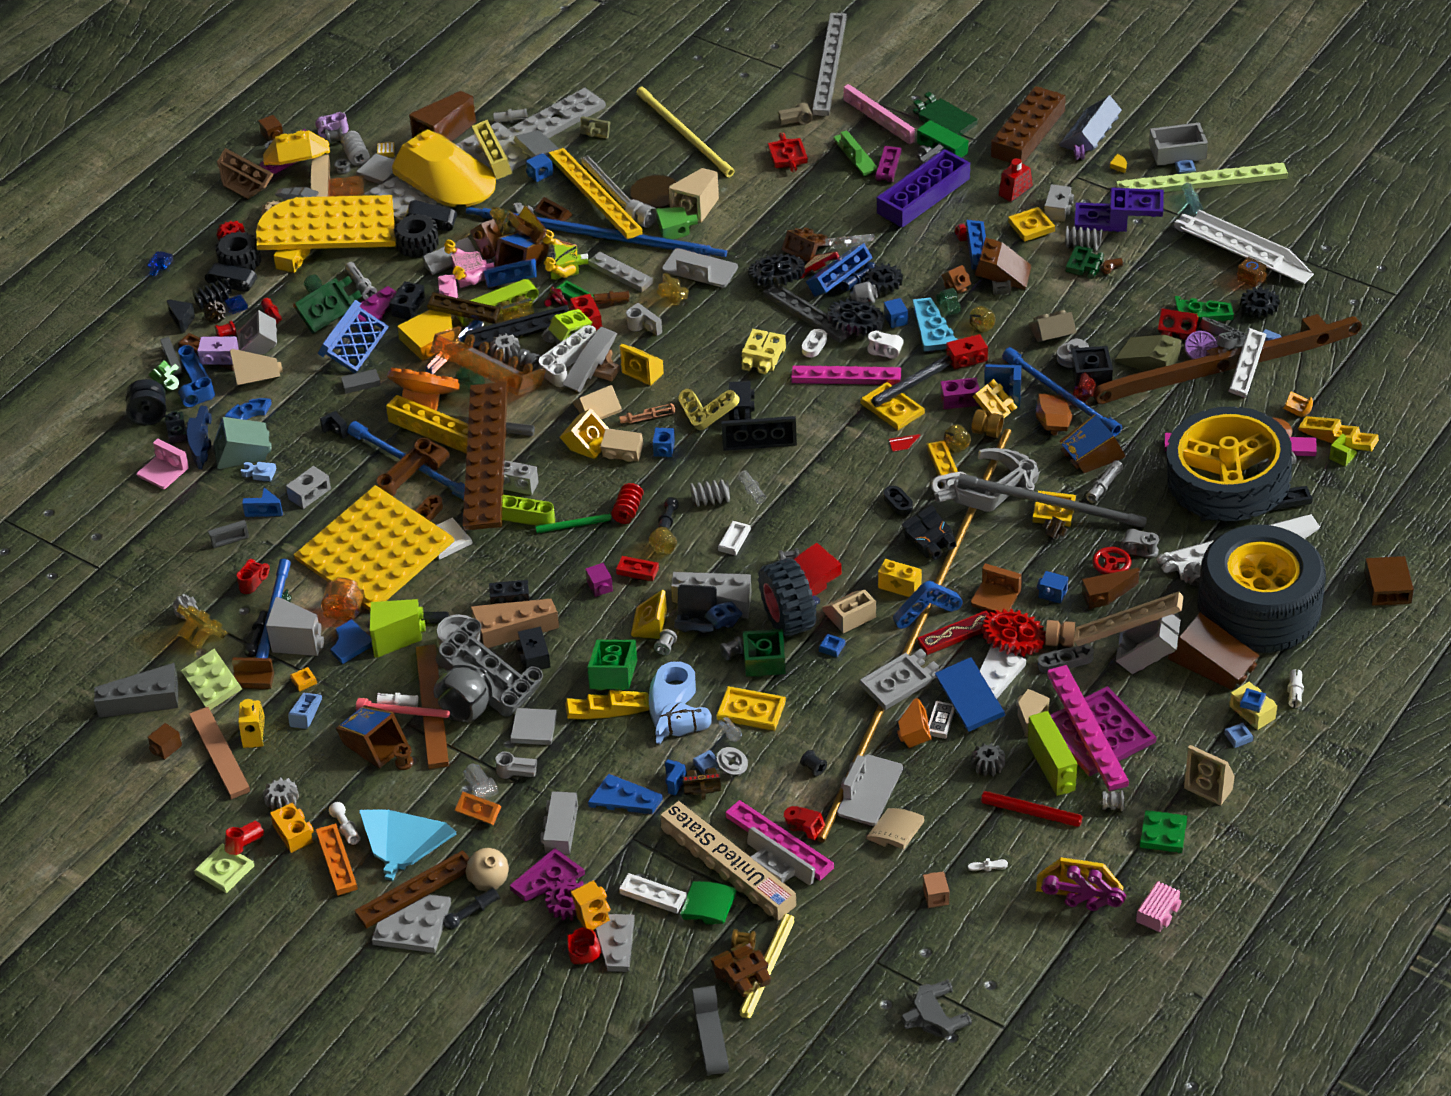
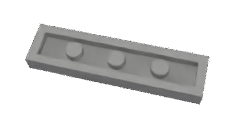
M602 252L597 253L589 260L590 267L640 292H643L653 284L652 277Z

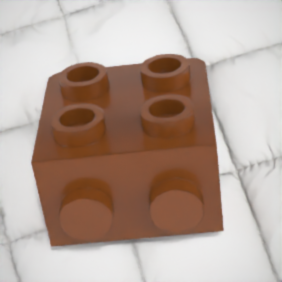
M985 563L982 568V583L972 598L971 605L995 613V610L1002 612L1003 608L1009 612L1021 591L1022 574Z

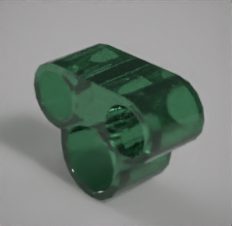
M954 288L943 290L936 295L938 304L948 316L961 312L958 295Z
M469 361L456 371L458 380L469 388L470 385L485 384V380L479 373L478 367L472 361Z

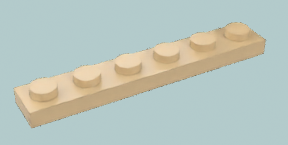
M1176 592L1076 627L1074 642L1077 646H1081L1171 614H1176L1182 611L1183 596L1180 592Z

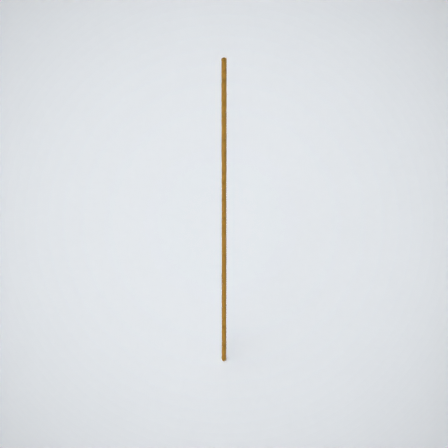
M1010 429L1004 430L997 448H1005L1011 435ZM991 459L982 478L983 480L990 481L998 461ZM969 507L955 537L957 547L949 550L935 580L936 584L942 586L976 512V508ZM932 603L920 613L902 655L907 653L910 656L933 606ZM878 705L852 762H855L858 755L864 756L885 711L880 705ZM841 787L824 822L825 827L818 835L817 840L819 842H825L835 821L837 810L844 798Z

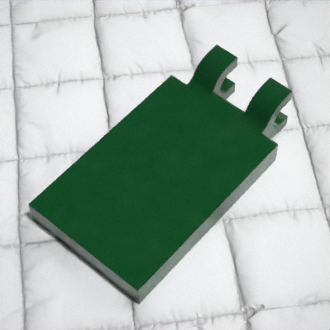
M931 92L924 94V97L928 99L924 104L919 99L913 102V105L917 107L913 110V113L919 114L918 118L926 123L931 120L960 136L978 124L977 118L942 98L936 100Z
M349 276L339 282L334 278L293 304V307L312 334L343 316L353 302L362 297L359 290L348 296L343 289L352 282Z

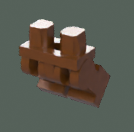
M748 941L731 948V953L725 951L710 959L716 978L730 984L733 991L737 989L743 997L753 992V986L750 982L754 980L757 981L760 987L770 984L769 964L759 950L755 951L751 948Z

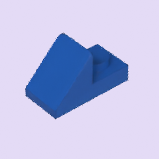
M265 488L263 489L262 498H243L242 504L245 517L283 516L280 500Z

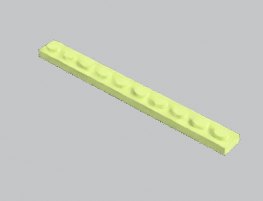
M1274 163L1116 181V188L1164 189V192L1287 179L1288 172L1284 163Z

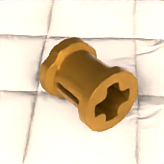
M737 929L733 930L731 948L748 941L751 948L754 949L756 941L755 931L745 933L738 932Z

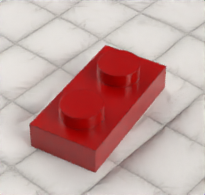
M622 556L616 568V574L654 581L659 570V563Z

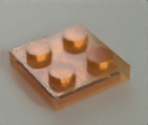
M363 175L329 179L330 197L365 196Z

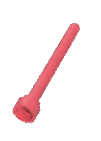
M358 698L356 703V711L367 705L398 714L442 718L450 716L449 710L372 703L366 698Z

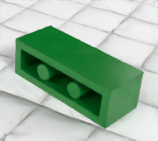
M931 120L917 129V143L922 146L930 147L932 150L940 144L943 146V150L946 149L961 158L968 154L967 139Z

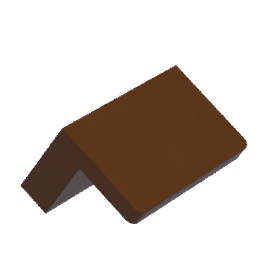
M232 658L233 676L241 688L271 689L274 670L270 658Z

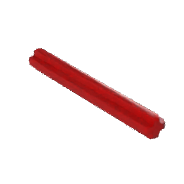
M984 791L981 796V802L984 804L1080 827L1082 823V815L987 791Z

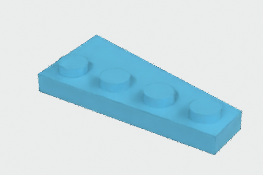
M931 298L913 299V307L924 351L946 349V342L958 340L954 337L952 329L946 325V320L944 317H941L940 311Z

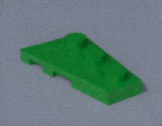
M1174 296L1176 311L1198 314L1197 323H1201L1203 317L1215 321L1234 319L1231 303L1211 300L1205 303L1197 302L1196 298L1182 300L1181 296Z

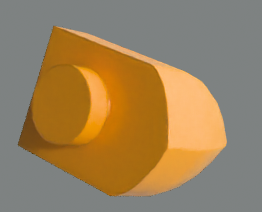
M1291 391L1283 409L1304 417L1312 410V397L1306 399Z

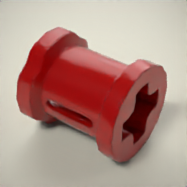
M232 320L222 326L215 325L217 337L237 336Z

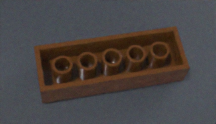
M1035 86L992 139L991 157L1009 163L1013 159H1020L1024 163L1065 112L1066 95Z

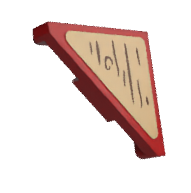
M838 252L815 255L805 265V273L799 278H803L812 269L816 271L826 266V261L839 259Z

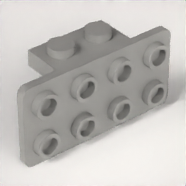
M677 248L673 251L662 269L665 273L724 288L737 271L738 264Z
M858 755L855 762H851L848 770L849 774L843 778L841 783L844 798L837 810L838 816L871 826L876 825L902 773L903 765L872 755Z

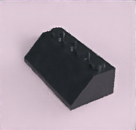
M796 416L721 421L723 451L797 446Z

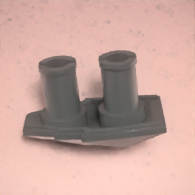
M307 187L278 189L275 196L286 201L296 197H316L319 192Z

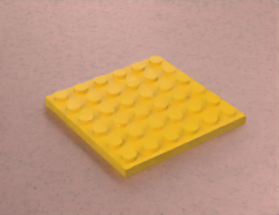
M375 485L294 554V557L301 564L371 612V602L387 601L454 542V538Z

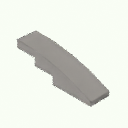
M600 327L577 358L563 385L580 393L587 378L591 379L598 364L602 365L617 333Z

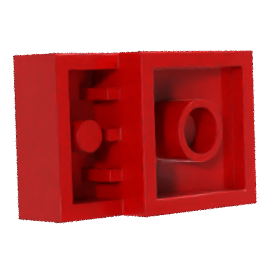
M815 543L794 559L805 573L812 596L827 589V583L842 574L841 563L818 543Z

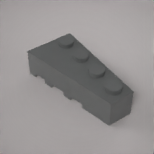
M172 663L94 687V703L98 717L178 708V676L175 664Z

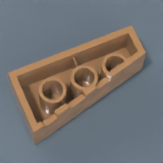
M552 599L471 607L472 617L481 623L480 640L487 648L518 640V631L540 626L542 632L559 628L558 613Z

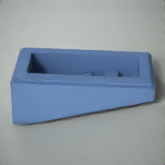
M303 693L288 713L290 727L308 729L320 705L322 695Z

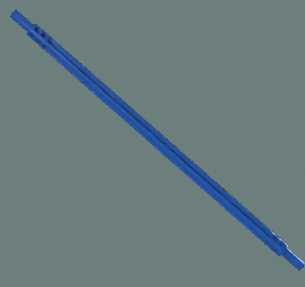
M466 208L467 214L499 221H505L508 214L505 211L487 208ZM537 217L546 229L671 250L679 248L706 256H727V250L711 248L709 245L648 235H639L626 239L618 230Z

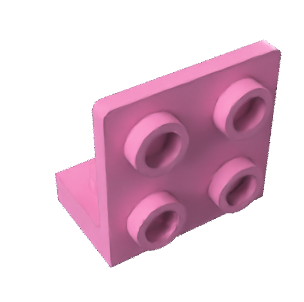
M157 439L153 442L156 457L139 470L137 476L161 489H166L189 469L184 451Z

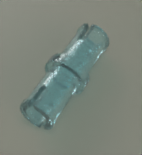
M1191 183L1183 184L1181 189L1186 196L1185 200L1190 204L1193 213L1197 214L1198 210H1203V206L1199 201V195L1194 191Z

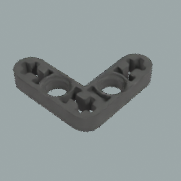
M1205 317L1202 318L1199 326L1206 331L1218 335L1216 344L1229 349L1243 346L1247 335Z

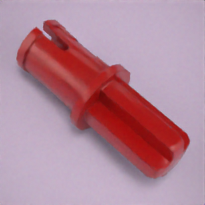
M264 298L261 301V306L265 310V314L274 318L276 324H279L282 317L278 313L277 306L273 305L271 299Z

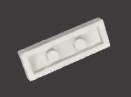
M630 873L619 888L622 895L674 913L679 912L686 900L685 892Z

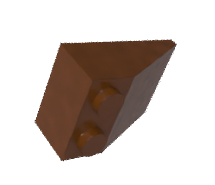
M985 237L975 275L1026 290L1031 264L1004 243Z

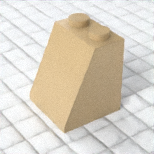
M701 168L669 187L670 208L683 207L687 216L696 214L698 222L702 223L719 199L717 172Z

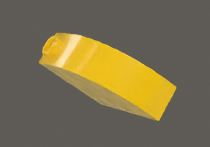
M428 310L397 326L399 340L422 361L441 352L453 338L451 315L434 310Z

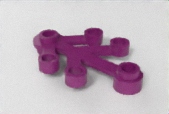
M1069 866L1066 875L1078 885L1060 882L1056 876L1048 875L1043 879L1041 886L1042 891L1049 895H1055L1058 893V890L1075 892L1066 895V905L1075 907L1078 903L1087 900L1086 907L1091 911H1097L1099 907L1107 904L1111 907H1120L1126 899V895L1121 889L1111 888L1101 879L1102 873L1100 871L1091 870L1087 881L1080 875L1081 870L1077 866ZM1090 883L1096 884L1100 889H1096Z

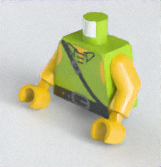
M547 230L543 242L546 244L551 243L549 245L550 257L546 258L544 265L547 271H551V279L567 278L579 274L578 265L589 264L588 254L578 255L577 246L565 245L556 238L553 239V232Z

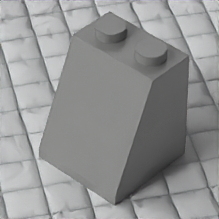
M276 597L266 625L272 652L318 656L320 648H323L324 637L321 636V623H318L317 615L280 597Z

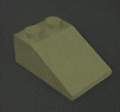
M1167 335L1130 337L1116 357L1115 362L1142 371L1173 365L1180 357L1181 340Z

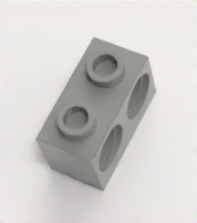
M505 460L503 490L532 495L538 485L537 467Z

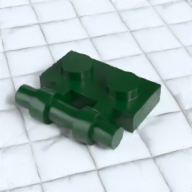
M1076 245L1066 265L1065 272L1083 275L1085 271L1088 272V278L1093 279L1099 272V266L1103 264L1104 253L1098 252V254H1093V249Z

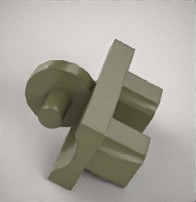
M584 116L580 118L581 134H586L590 137L609 138V121Z

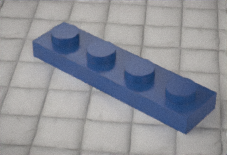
M967 220L965 226L972 270H976L986 237L985 227L982 221Z

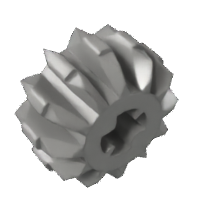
M507 333L503 336L499 334L498 337H493V341L490 342L492 357L496 358L497 361L503 360V362L506 360L512 361V358L516 359L520 351L518 338H514L513 335L508 336Z
M282 778L279 781L272 779V784H266V789L263 790L265 804L272 811L290 803L296 806L299 794L295 782H291L289 778L284 781Z

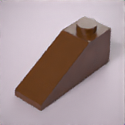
M1139 568L1082 579V595L1088 608L1109 605L1138 585Z

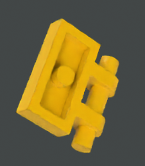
M994 379L972 396L984 411L989 412V415L996 413L1003 415L1005 418L1011 413L1009 409L1014 411L1017 408L1013 403V398L1009 397L1004 392L1003 386Z

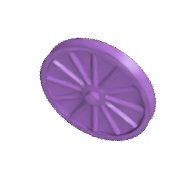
M1195 331L1185 341L1186 354L1192 360L1205 357L1206 350L1217 347L1215 338L1205 331Z

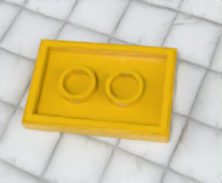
M888 382L860 399V404L896 430H900L925 414V409L903 393L875 407L871 403V399L892 387Z
M728 686L716 715L717 720L775 731L786 702V697Z

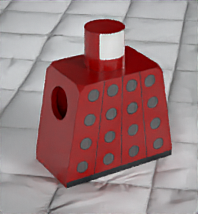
M1013 159L1011 166L1005 169L1001 175L999 196L1011 203L1033 187L1031 169L1024 165L1020 159Z

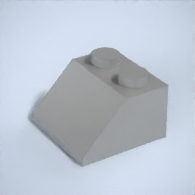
M258 310L237 332L239 350L254 354H266L270 349H273L277 344L276 320Z

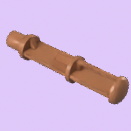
M672 403L644 409V412L638 415L627 413L625 416H620L619 420L621 424L627 422L631 424L675 413V407ZM668 405L670 406L669 408L655 411V408L664 407ZM671 411V413L656 416L658 413Z

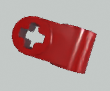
M249 559L237 573L239 591L243 594L253 593L261 582L267 578L270 570L269 565L266 563L260 564L254 559Z

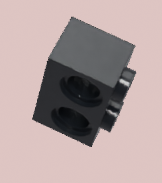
M404 281L402 286L398 288L394 298L390 300L389 308L391 309L392 317L406 320L412 319L425 300L424 285Z
M528 580L489 583L491 605L530 601Z

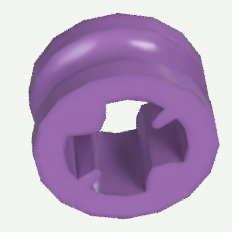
M1083 144L1080 147L1074 145L1075 160H1078V158L1084 160L1085 151Z

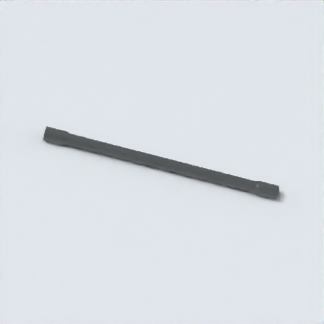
M962 473L959 476V485L980 488L1111 519L1140 528H1145L1147 517L1084 504L979 479Z

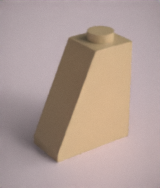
M230 349L237 385L280 377V373L283 372L281 362H277L276 358Z

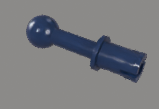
M868 262L864 265L862 271L849 275L847 279L840 283L841 289L848 291L856 284H860L861 279L865 277V272L869 271L870 267L874 269L875 263Z

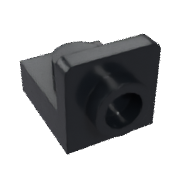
M336 411L320 418L321 428L324 433L333 430L342 439L349 436L346 422Z

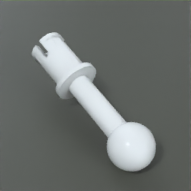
M340 802L332 803L329 807V814L337 818L341 824L339 828L340 833L345 835L348 843L352 845L357 844L360 841V836L356 831L355 823L348 821L344 815L345 806Z

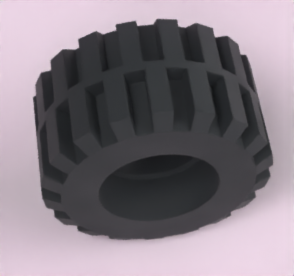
M409 215L408 217H403L394 226L396 248L404 256H424L436 250L437 245H439L437 224L435 220L427 217V215Z
M233 232L225 235L224 238H220L219 242L216 243L215 249L218 263L246 268L252 271L260 265L262 260L260 250H257V238L253 234Z

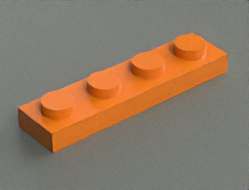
M332 824L316 829L337 896L358 890L337 825Z

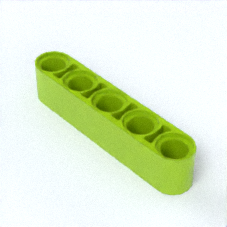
M523 279L470 301L500 307L501 314L534 301L538 297L539 291L529 279ZM526 299H531L530 301L521 304L516 303ZM516 303L514 306L503 309L504 306ZM456 316L464 326H468L474 320Z
M503 495L502 520L536 526L555 523L554 506L547 501Z

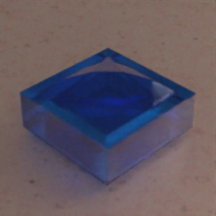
M241 294L225 300V304L232 314L248 309V304Z

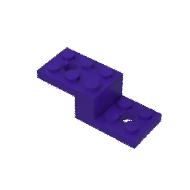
M1111 188L1110 204L1076 203L1075 229L1079 230L1082 227L1083 231L1087 228L1089 230L1095 228L1096 231L1102 229V231L1127 232L1128 216L1163 217L1164 189Z

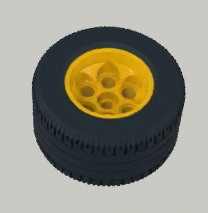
M1248 525L1230 530L1216 538L1203 555L1197 600L1198 611L1255 653L1278 652L1294 647L1313 633L1320 620L1326 581V570L1322 557L1306 539L1281 527Z

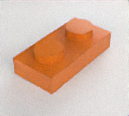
M462 792L455 811L494 825L501 806Z

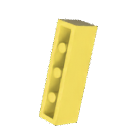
M488 120L473 125L472 128L476 139L496 179L512 174L508 159Z

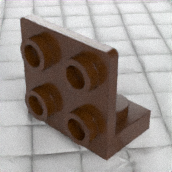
M795 228L794 230H787L781 250L809 262L815 256L818 246L831 245L832 241L828 240L827 236L823 234L817 235L813 233L812 229Z

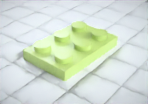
M215 649L181 670L205 707H209L210 710L242 690Z

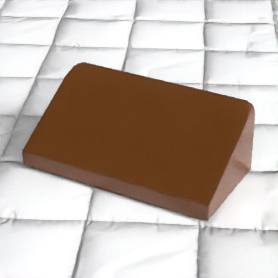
M545 197L541 199L534 210L548 219L564 222L573 215L566 208Z

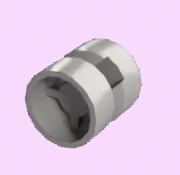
M633 199L625 208L629 216L640 226L649 228L655 221L657 212L652 206Z

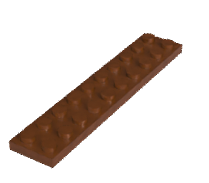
M507 382L470 385L463 511L464 531L502 527Z

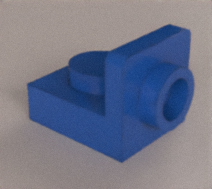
M667 759L665 762L667 775L665 783L667 784L668 793L676 796L686 774L685 765Z

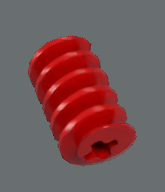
M633 483L621 486L612 509V517L615 521L621 524H630L632 519L635 518L644 494L640 486Z

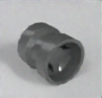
M521 349L517 354L516 364L526 367L530 371H535L539 367L540 355L536 353L531 354L530 351Z

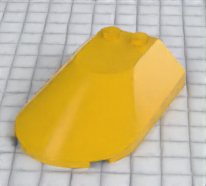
M428 129L403 144L392 164V172L395 176L445 206L456 207V205L466 204V207L473 206L488 199L495 190L496 178L488 166L444 136Z

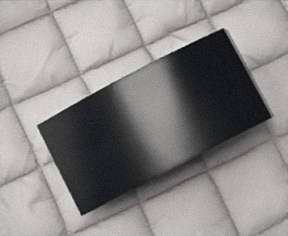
M173 411L166 414L165 422L170 444L188 440L183 412Z

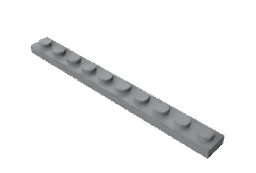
M830 13L814 99L813 115L829 116L846 24L845 13Z

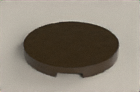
M651 175L641 178L631 187V200L640 201L655 209L670 208L669 187L677 181L663 175Z

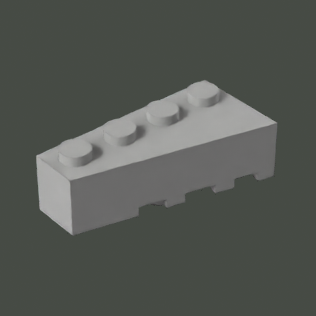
M673 572L671 585L673 602L677 603L678 586L681 584L714 586L717 588V605L732 601L743 613L742 618L748 619L751 600L750 574Z

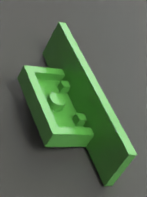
M847 130L833 137L863 176L877 172L878 167Z

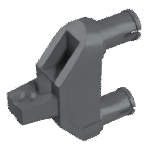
M949 979L933 985H921L914 1002V1008L902 1015V1023L905 1029L918 1026L922 1027L925 1032L944 1038L953 1035L955 1030L972 1025V1021L968 1012L952 1018L946 1017L936 997L953 992Z

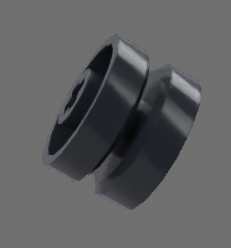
M142 379L131 383L127 387L125 393L126 413L132 422L148 426L160 422L165 417L167 411L166 393L160 383L150 379Z

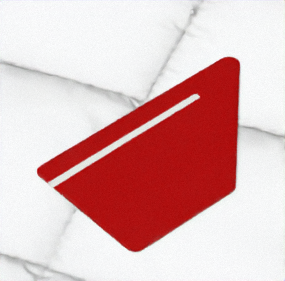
M921 435L889 439L892 451L909 449Z

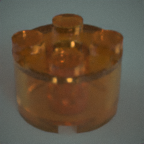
M336 578V581L333 582L330 580L327 583L321 601L323 615L326 618H333L348 622L351 619L354 620L359 614L364 598V590L357 586V582L348 578Z

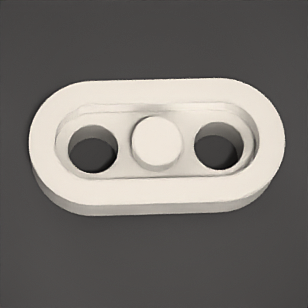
M822 329L812 330L802 344V354L807 357L817 356L827 342L826 331Z
M955 472L935 477L931 482L933 492L936 493L949 489L950 485L954 484V481L959 478L960 473H965ZM938 482L943 483V487L941 489H939L937 486Z

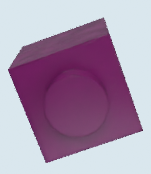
M604 563L585 568L587 583L595 597L613 591L612 577Z

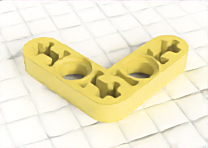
M691 389L683 390L678 397L689 420L697 430L707 428L739 403V397L733 390H727L705 407L701 405ZM697 406V409L694 412L690 413L691 409ZM719 407L715 413H712L714 408Z

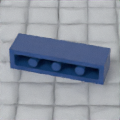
M864 243L854 246L841 255L839 259L834 260L807 280L806 283L814 296L824 294L873 257Z

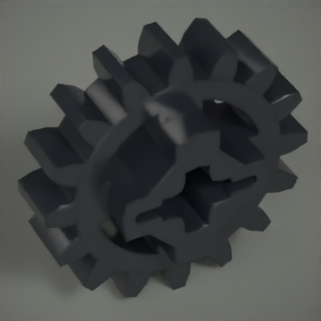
M881 263V266L875 264L874 269L870 267L869 271L865 272V282L875 285L878 294L881 292L887 294V291L893 293L894 289L899 290V286H902L903 273H901V269H897V266L890 267L889 263L887 265Z
M1253 287L1252 291L1247 289L1246 293H1242L1240 305L1241 309L1245 310V314L1251 313V317L1257 315L1260 318L1263 315L1267 318L1268 314L1273 316L1274 312H1278L1280 300L1279 295H1275V291L1269 292V288L1263 290L1262 287L1259 289Z

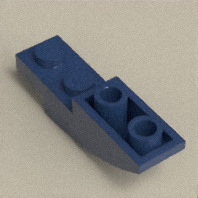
M200 406L197 417L189 418L187 425L190 451L198 469H203L204 462L208 460V449H211L212 445L211 438H208V424H211L212 416L208 412L207 406Z

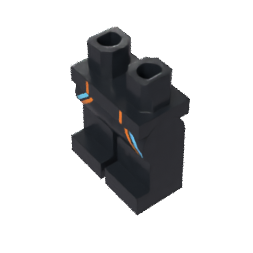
M933 505L918 513L919 518L915 515L902 523L905 536L926 558L931 557L936 560L941 557V549L944 547L948 550L957 547L952 528L938 515Z

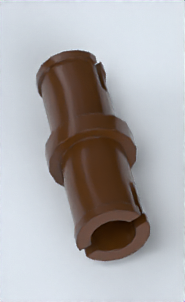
M609 291V293L593 294V300L595 304L610 303V305L618 302H629V291Z

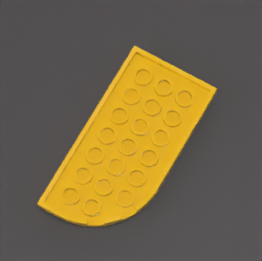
M392 195L296 197L283 201L266 211L259 220L256 232L257 250L396 247Z

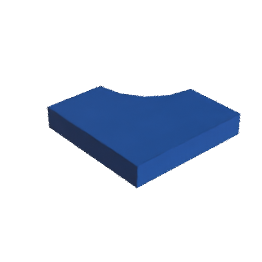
M351 619L336 628L339 639L336 645L331 648V654L344 664L371 648V637Z

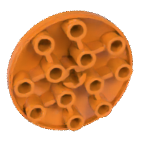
M391 368L387 374L391 381L403 388V398L436 411L440 394L457 391L460 386L458 379L447 376L440 377L422 371L416 372L403 368Z

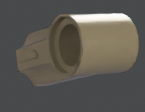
M800 103L795 108L778 112L780 125L796 122L804 125L809 124L813 119L810 108L806 103Z

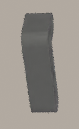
M715 986L692 989L694 1013L706 1074L709 1076L729 1072V1065L718 1014Z

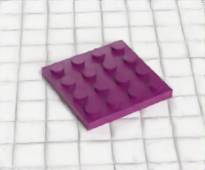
M1108 686L1085 697L1118 762L1156 743V736ZM1063 708L1051 714L1050 716L1077 764L1089 777L1096 774L1098 770L1066 709Z

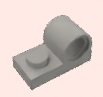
M637 303L627 310L626 317L629 330L640 331L646 328L656 336L662 333L661 319L641 304Z

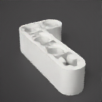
M591 325L582 327L539 358L542 376L554 386L563 387V383L568 376L566 368L576 362L585 346L595 335V327Z

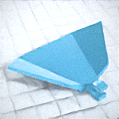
M359 810L373 854L385 863L383 871L387 873L385 875L386 880L393 881L398 869L405 870L406 866L414 864L456 835V831L445 822L392 810Z

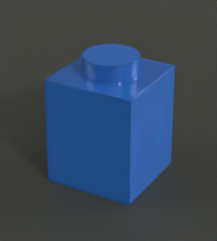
M901 298L884 302V315L891 329L908 324V310Z

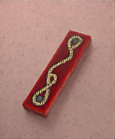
M986 610L917 638V643L926 655L979 635L982 631L983 620H985L986 615L989 616V613Z

